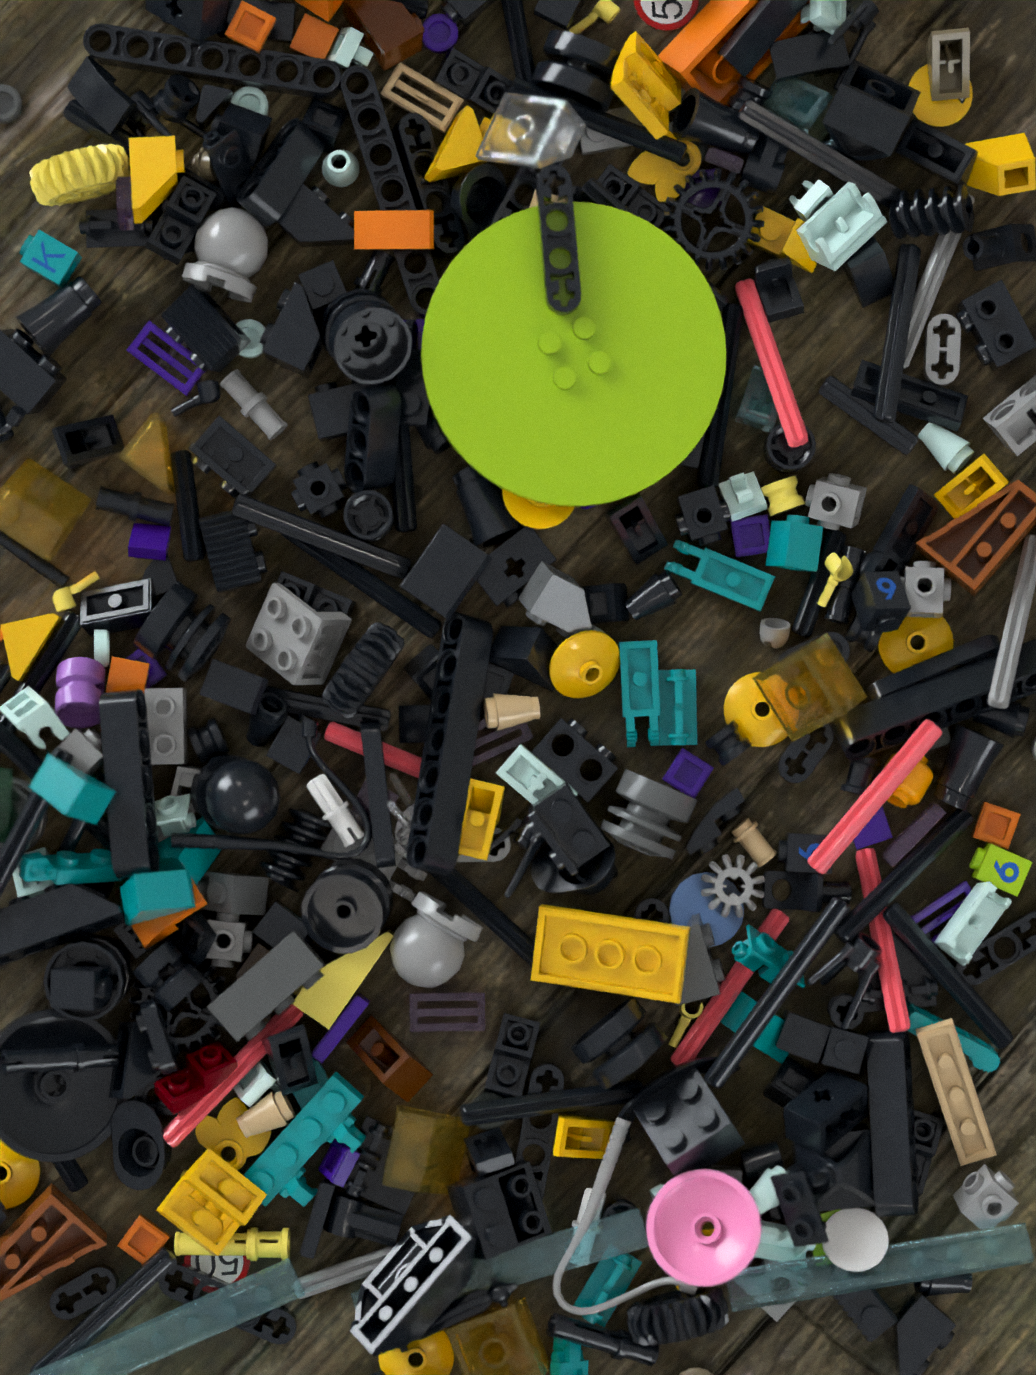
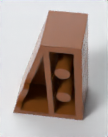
M1018 479L977 504L975 508L959 518L956 517L948 522L946 526L916 542V550L929 561L936 562V567L944 568L946 575L975 597L1036 525V493Z
M52 1183L0 1236V1302L42 1280L44 1276L60 1267L75 1262V1259L94 1249L98 1250L107 1245V1233Z

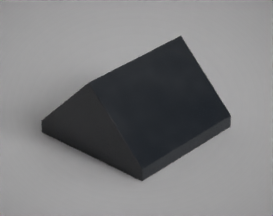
M441 524L399 587L449 620L492 557L445 524Z

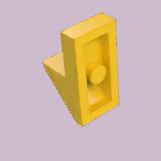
M763 206L764 211L758 213L755 220L764 221V227L752 226L751 230L752 233L761 236L759 242H754L748 238L746 242L781 259L789 257L793 265L813 273L817 262L811 260L796 231L805 222L800 218H797L796 221L791 220Z
M470 778L458 854L488 861L496 824L499 825L504 786Z

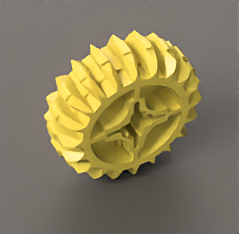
M114 144L88 146L64 152L42 160L29 172L32 192L39 204L45 206L74 204L109 195L113 191L126 187L131 181L130 158H128L124 147Z

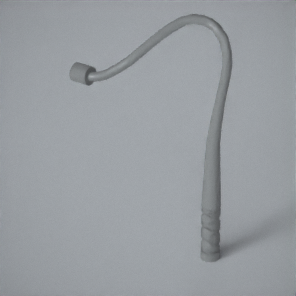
M619 1117L616 1118L613 1132L610 1135L609 1143L603 1155V1160L601 1161L582 1220L554 1275V1297L560 1307L572 1314H595L663 1285H677L680 1291L691 1295L695 1294L698 1287L681 1282L674 1277H665L650 1281L604 1303L582 1308L567 1303L561 1294L560 1284L563 1272L595 1217L616 1167L617 1158H619L618 1156L622 1150L621 1147L624 1144L625 1136L631 1124L630 1121Z

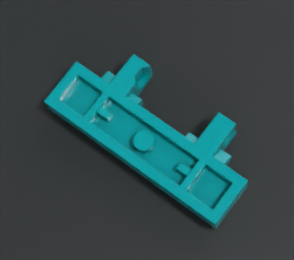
M337 1072L329 1078L289 1125L286 1126L243 1174V1176L267 1194L261 1203L265 1207L278 1193L285 1199L290 1195L303 1207L317 1194L318 1189H312L306 1184V1178L302 1176L306 1171L303 1165L325 1140L331 1143L336 1138L338 1143H345L349 1146L352 1154L364 1142L366 1136L353 1125L356 1118L351 1114L352 1110L361 1102L364 1096Z

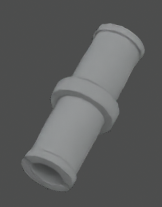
M238 369L228 374L220 383V386L241 406L240 412L246 418L250 416L268 436L267 438L270 441L279 436L288 426L266 402L268 399L263 392L258 393L241 375Z

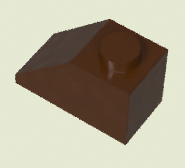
M390 0L343 1L344 17L354 29L364 33L361 40L368 50L373 52V57L383 71L422 50L424 26L415 13L410 14L403 3Z
M372 1015L346 1042L376 1077L406 1102H409L433 1076V1073L420 1059Z

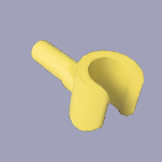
M599 0L592 12L570 28L569 31L579 34L595 23L599 17L609 24L620 12V8L611 0Z
M831 553L825 560V566L831 574L817 602L822 607H826L839 581L847 580L853 573L852 564L845 555L840 559L836 553Z
M94 571L76 584L55 591L52 600L56 611L63 612L76 607L73 595L99 580L98 574Z
M702 1002L699 1004L695 1014L687 1013L685 1004L679 1005L681 1016L669 1042L670 1046L678 1047L691 1020L700 1016L703 1012Z

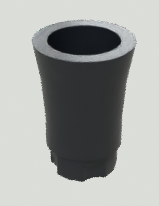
M691 88L683 95L681 104L677 106L672 125L675 138L704 143L731 153L736 151L742 155H747L753 150L760 131L739 120V110L712 99L697 88Z
M79 276L73 282L71 281L69 285L65 283L53 294L34 307L15 316V318L43 353L50 357L71 333L92 316L91 312L102 302L87 282Z
M471 466L452 476L453 482L458 489L456 494L471 529L474 545L479 549L497 544L524 528L506 509L500 488L481 476Z
M956 723L947 757L936 780L939 783L933 796L954 807L965 810L971 801V797L975 798L985 775L1005 745Z

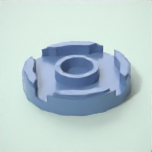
M710 872L692 874L681 881L671 895L669 906L671 924L686 926L692 915L700 913L702 923H709L715 941L713 946L722 945L734 937L742 925L743 917H736L733 905H731L729 915L726 918L722 917L721 909L723 902L715 909L710 910L708 904L716 896L715 894L702 896L701 890L713 888V883L702 881L701 876L707 874L715 877L716 874ZM727 878L724 880L723 884L727 885V887L723 888V891L726 895L731 892L736 895L740 893L733 882ZM742 903L741 906H742L743 915H744V910H745V909H744V904Z

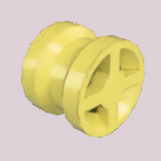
M796 475L761 487L763 495L768 498L770 504L768 508L770 516L805 505L803 496L798 495L796 489L798 484Z

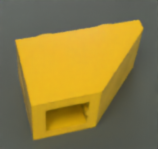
M1025 133L965 143V145L978 151L967 186L997 196L1036 190L1035 157Z

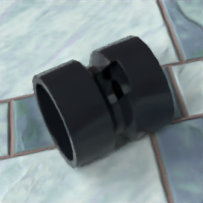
M781 423L771 430L764 441L763 447L765 460L771 468L780 473L789 474L798 472L810 462L815 454L816 442L814 434L809 427L805 425L808 442L795 448L788 445Z
M364 490L355 493L347 501L344 508V521L348 530L356 538L366 542H375L383 539L390 533L394 525V512L390 502L382 494L376 491Z
M170 939L132 972L146 988L154 987L156 990L154 997L168 1012L205 979L192 963L184 964L182 962V952ZM169 964L175 972L164 982L158 973Z

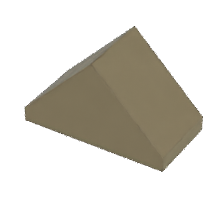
M960 28L931 31L925 47L932 101L969 98L970 29Z

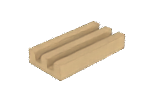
M401 62L397 64L380 93L383 98L405 111L422 115L429 125L444 134L456 116L457 111L464 103V99ZM400 75H405L452 103L450 109L399 80ZM393 87H396L445 116L442 121L391 90Z

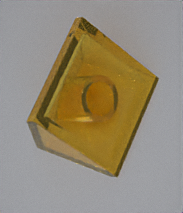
M159 413L150 414L118 458L167 495L175 494L166 420Z

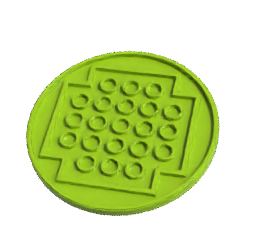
M573 202L581 286V300L576 310L571 314L557 315L547 306L538 207L535 206L516 212L479 233L460 251L441 277L431 298L422 334L421 362L426 394L433 414L443 434L468 465L496 486L516 496L554 506L583 507L610 503L635 495L664 478L689 455L707 430L722 393L726 370V343L722 318L714 294L696 263L677 242L650 222L629 212L601 204ZM560 211L550 212L546 217V224L553 231H561L567 226V217ZM555 249L549 255L550 263L556 269L567 268L571 263L570 254L564 249ZM570 274L561 278L550 276L551 282L559 279V292L553 295V299L560 300L561 306L566 307L568 301L574 298V296L566 292L565 281L566 279L573 280V275Z

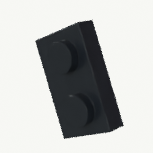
M221 416L215 419L195 444L192 442L188 447L195 454L190 460L204 473L208 474L211 470H214L221 476L223 480L218 485L235 499L239 494L251 497L277 467L272 460Z

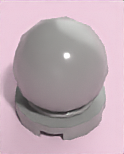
M231 207L217 210L205 217L198 228L193 248L198 261L185 264L182 278L185 282L203 287L209 292L212 285L229 291L227 298L251 303L257 287L250 283L248 278L260 271L268 254V239L264 226L253 215L243 209Z
M419 891L411 903L418 909V914L405 919L394 932L390 945L391 961L399 976L407 983L420 987L434 988L449 981L460 970L465 956L463 941L469 939L476 942L483 927L464 914L461 917L449 915L444 912L447 906L446 903L423 891Z

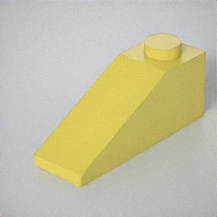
M388 930L378 935L367 948L354 953H346L319 969L324 976L308 990L302 985L295 990L293 994L297 997L292 1004L327 1029H330L392 940L394 933Z

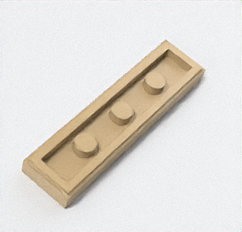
M950 1018L917 1028V1037L960 1166L996 1156L992 1137L953 1019Z

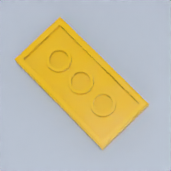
M541 904L538 911L531 980L680 1004L690 927Z

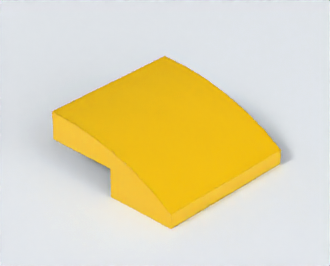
M635 31L627 39L616 61L611 80V89L652 136L658 140L669 133V111L681 104V83L638 32Z
M207 1149L176 1183L156 1211L213 1256H219L240 1225L246 1226L267 1194L215 1152Z

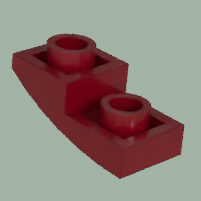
M219 1041L186 1055V1068L154 1082L155 1094L173 1115L208 1095L238 1067L237 1061Z

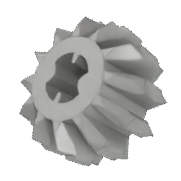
M722 855L724 868L721 869L717 863L711 861L709 867L716 873L715 877L707 874L701 876L702 881L713 883V888L701 890V895L710 896L715 894L716 896L709 902L708 908L713 910L723 902L721 916L725 918L729 915L731 905L734 906L736 917L741 918L743 917L742 903L748 909L754 911L757 906L749 897L751 895L758 898L764 897L763 891L753 889V884H761L765 881L764 876L751 878L750 874L757 869L758 865L752 862L743 870L742 867L745 861V856L743 855L737 856L734 867L731 865L729 855ZM727 877L733 880L738 877L741 879L742 884L738 885V887H741L742 890L738 895L732 892L726 895L723 891V888L727 887V885L723 884Z

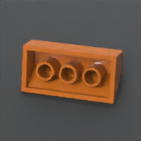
M710 0L658 55L680 81L681 87L686 92L691 88H697L712 99L730 106L727 104V101L738 89L737 81L740 74L717 52L760 0ZM800 10L776 41L796 37L810 23V20L806 23L800 22ZM769 49L746 77L755 80L771 64L772 59Z

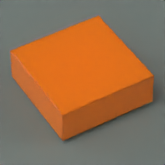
M242 0L225 32V36L260 53L276 22V18Z
M305 13L289 48L303 56L327 59L340 31L338 28Z
M983 801L971 837L1004 849H1009L1020 814Z
M140 1214L117 1246L143 1265L165 1245L171 1235Z

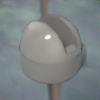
M765 618L761 620L760 640L766 647L772 645L773 649L783 647L790 635V623L779 618Z

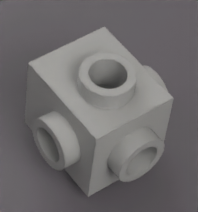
M829 473L828 478L822 477L816 480L815 485L811 484L809 486L805 506L810 507L808 517L817 519V525L827 529L839 530L840 525L853 528L859 524L867 488L850 484L851 478L848 476ZM832 498L835 499L836 505L833 504Z
M913 562V567H906L905 577H900L911 606L906 617L941 618L943 614V601H950L951 578H944V568H936V562ZM925 585L930 591L923 593L919 591L918 586Z
M217 912L216 918H209L207 920L217 934L206 958L212 959L213 966L234 967L235 961L241 962L245 959V953L251 954L253 931H248V921H239L240 914ZM220 934L229 935L231 938L229 947L222 948L218 945L217 938ZM201 936L198 939V947L203 939Z
M985 1164L977 1172L969 1174L963 1181L962 1186L953 1194L960 1212L986 1235L1000 1221L1008 1219L1019 1204L1012 1191L1015 1188L1012 1180L1001 1170L995 1173Z

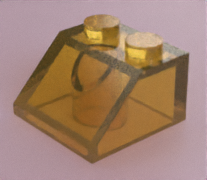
M28 457L0 489V530L44 560L51 562L92 499Z
M828 633L805 644L753 677L754 682L792 742L843 716L867 698V695Z
M397 1104L381 1178L382 1185L417 1193L448 1194L446 1185L459 1180L465 1152L463 1139L468 1138L470 1126L462 1124L460 1117Z
M525 1296L508 1302L509 1306L501 1308V1305L446 1329L462 1375H545L550 1370L548 1356Z

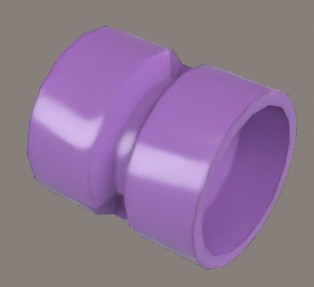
M74 657L62 661L57 666L56 687L58 691L55 695V714L63 725L72 728H88L99 724V700L101 694L104 693L105 687L104 666L98 661L87 657Z

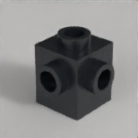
M316 461L297 471L299 478L293 480L297 489L292 491L291 494L301 512L308 509L312 517L319 514L322 519L341 509L339 503L346 500L342 491L348 487L338 468L331 471L327 463L319 466ZM315 482L325 484V492L322 495L316 496L312 493L311 487Z
M714 485L677 497L676 501L680 513L674 516L681 536L688 535L690 542L698 540L700 546L722 539L720 532L728 529L726 522L732 519L726 500L718 499ZM697 513H707V515L709 516V522H699L697 519Z

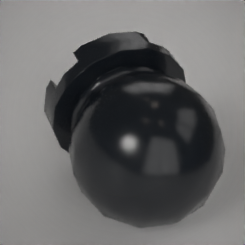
M223 754L209 759L208 761L210 762L202 768L199 774H195L193 777L190 794L194 810L212 827L224 829L229 833L244 835L265 828L277 815L281 799L277 780L271 772L257 761L248 760L241 756Z

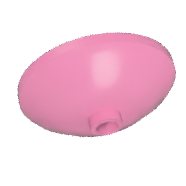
M700 1169L682 1173L671 1179L660 1189L650 1206L646 1231L648 1244L654 1258L669 1275L690 1285L714 1286L735 1278L750 1264L760 1243L762 1226L757 1204L744 1185L725 1173ZM711 1222L715 1230L711 1236L706 1237L702 1232V1228L705 1223Z

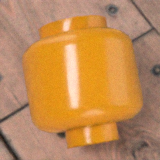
M893 753V754L890 755V757H889V759L887 760L885 766H886V765L890 762V760L896 755V753ZM925 756L887 799V802L899 808H906L907 805H916L921 802L933 779V772L927 765L928 759Z

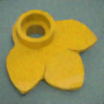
M670 130L669 133L665 135L677 140V138L674 137L673 133ZM678 140L687 146L686 153L690 156V161L687 165L680 166L673 161L644 151L631 164L627 173L628 176L643 184H655L658 202H665L667 197L677 198L680 194L674 190V186L679 184L685 188V177L689 174H695L701 165L700 150L691 141Z
M235 1097L222 1107L217 1119L207 1115L196 1126L195 1133L198 1142L203 1147L211 1149L238 1171L245 1164L247 1157L260 1154L265 1149L272 1130L246 1138L236 1118L243 1115L248 1109L240 1098ZM232 1147L236 1152L235 1158L233 1160L224 1159L222 1156L223 1148Z

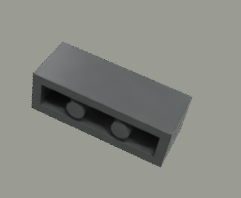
M295 929L208 1005L207 1008L236 1041L240 1040L244 1035L250 1041L266 1027V1024L262 1021L263 1018L271 1011H274L277 1015L281 1014L295 1001L291 996L295 990L301 985L308 990L324 976L319 969L326 963Z

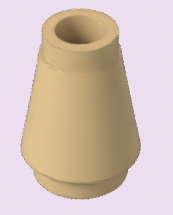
M493 693L491 698H484L486 727L496 728L499 731L540 719L538 697Z
M271 1091L236 1119L242 1133L248 1138L252 1135L289 1125V1120L295 1118L296 1115L286 1095L282 1096L280 1091L277 1093Z

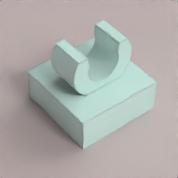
M810 0V3L804 5L801 9L800 22L806 23L810 20L814 24L815 31L825 30L833 35L837 28L846 20V0Z
M353 27L341 28L327 60L334 62L339 69L348 68L350 62L357 66L367 67L373 52L359 46L364 33Z
M819 179L815 184L810 181L802 183L807 193L800 200L793 195L789 198L794 209L804 222L834 196L830 187Z
M754 471L747 474L743 472L729 477L730 480L718 484L722 498L727 502L732 522L767 510V503Z
M261 1060L233 1088L240 1100L249 1107L262 1099L261 1096L269 1088L275 1093L280 1091L275 1077Z

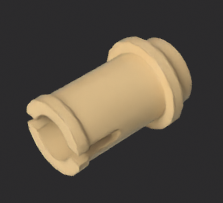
M746 818L732 829L734 843L739 842L759 868L771 860L777 851L772 848L756 828L758 823L756 821L752 823L749 818Z

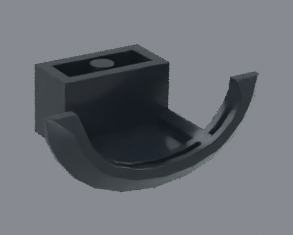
M717 1057L695 1058L675 1065L642 1086L625 1103L617 1116L631 1122L624 1144L631 1140L630 1128L637 1116L675 1177L688 1171L707 1169L743 1146L745 1142L701 1076V1074L707 1073ZM738 1065L733 1073L741 1069V1067Z

